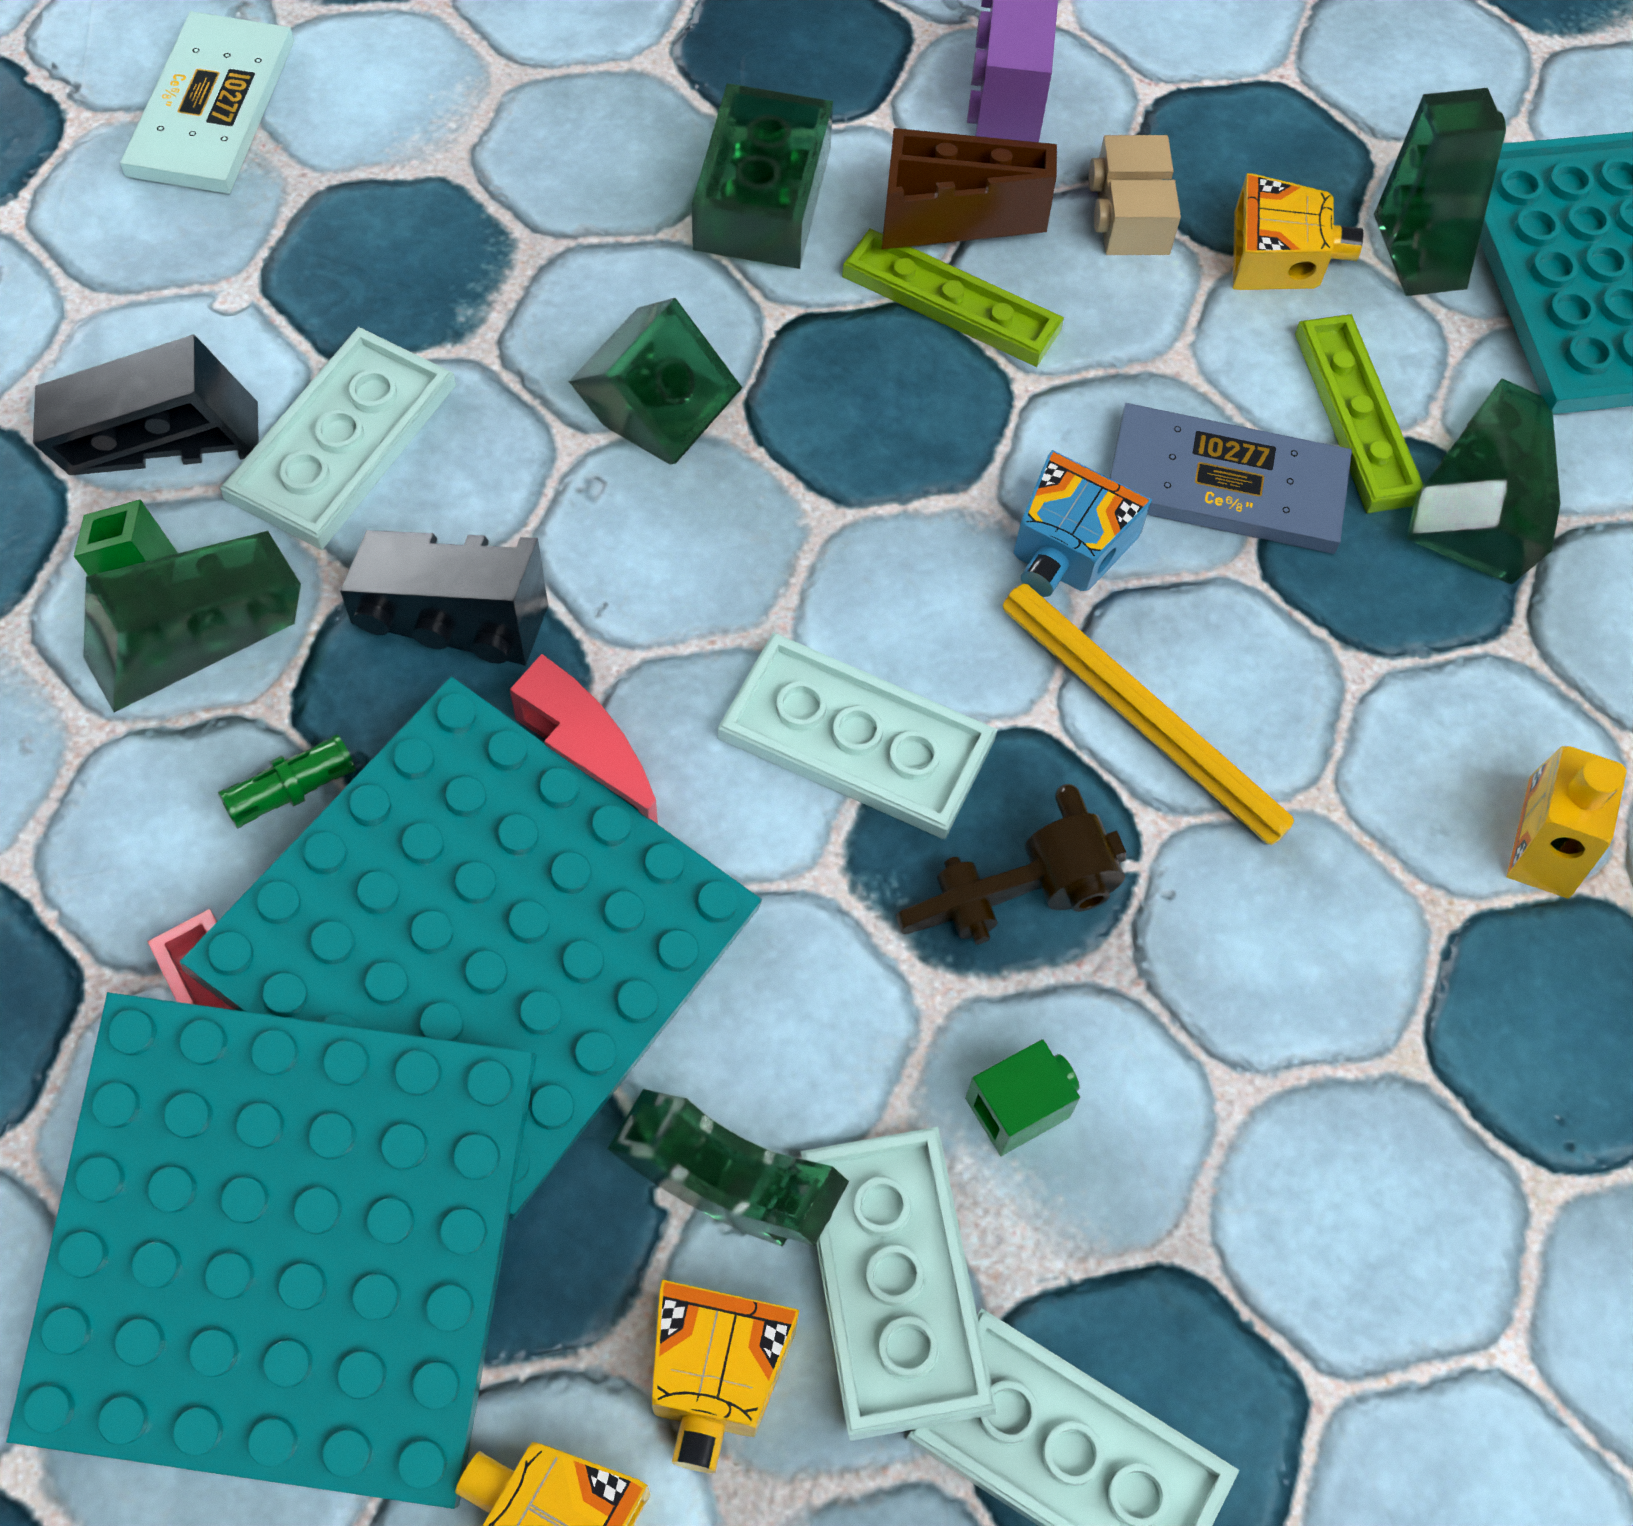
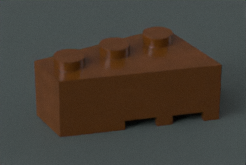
M894 128L881 249L1047 232L1057 178V144Z

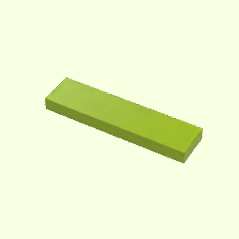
M869 228L843 263V278L1035 367L1039 365L1062 329L1064 317L912 247L881 249L883 234Z
M1352 314L1299 321L1295 331L1296 339L1339 446L1352 449L1349 471L1366 513L1421 505L1427 495L1426 489Z

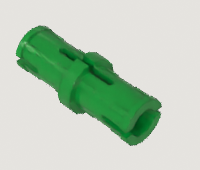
M336 734L330 739L317 744V746L286 760L283 756L269 761L270 768L257 773V775L241 783L218 791V795L233 824L239 829L259 816L289 802L294 807L306 801L304 795L334 779L336 780L356 771V767L351 761V755L344 742Z

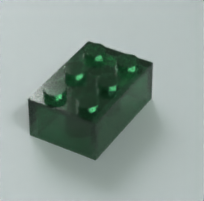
M726 84L691 204L693 251L797 269L801 268L831 149L833 101Z

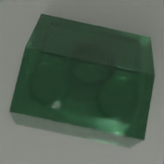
M676 298L638 307L568 381L603 426L669 465L676 464L743 388Z

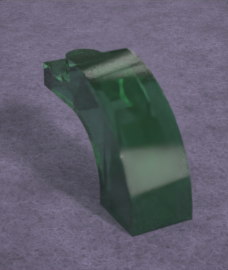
M643 1089L607 1148L645 1178L692 1207L733 1228L782 1247L787 1238L815 1246L849 1183L833 1166L776 1153L745 1140L712 1120L687 1098Z

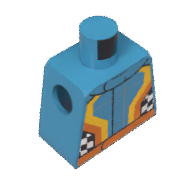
M1051 450L1023 515L1015 544V556L1028 564L1021 574L1022 584H1028L1042 597L1051 596L1060 581L1080 591L1090 590L1139 538L1152 499Z

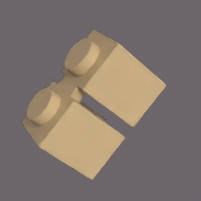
M1104 135L1099 158L1091 159L1089 166V189L1091 192H1098V199L1094 208L1095 232H1103L1106 255H1170L1181 215L1175 180H1162L1172 179L1174 172L1168 135Z

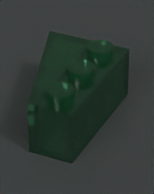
M269 531L86 576L83 658L115 713L295 624L301 583Z

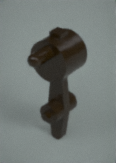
M1064 784L1055 793V800L1063 818L1039 829L1025 843V850L1031 862L1030 864L980 879L973 862H961L959 857L949 858L944 862L946 869L937 876L942 894L901 910L896 914V919L902 934H910L953 921L960 938H973L975 944H982L990 940L988 932L998 924L992 907L1033 890L1042 889L1049 908L1053 910L1073 909L1076 912H1081L1103 904L1109 899L1110 893L1117 889L1125 879L1120 862L1126 861V850L1117 830L1107 834L1101 818L1096 814L1088 812L1079 789L1072 784Z

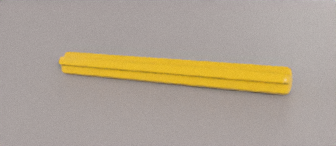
M1023 583L1017 588L1015 587L1008 594L1003 603L1004 612L1266 844L1273 845L1288 833L1294 823V818L1289 812L1032 587Z

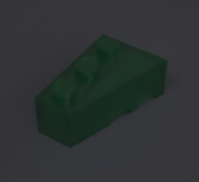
M1488 88L1423 94L1374 212L1375 220L1405 296L1466 290L1468 288L1506 134L1504 115L1497 110Z

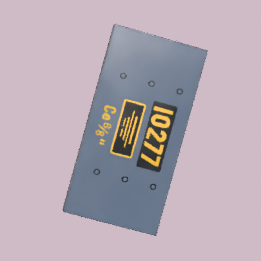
M1125 403L1110 479L1152 499L1147 515L1335 554L1341 541L1352 449Z

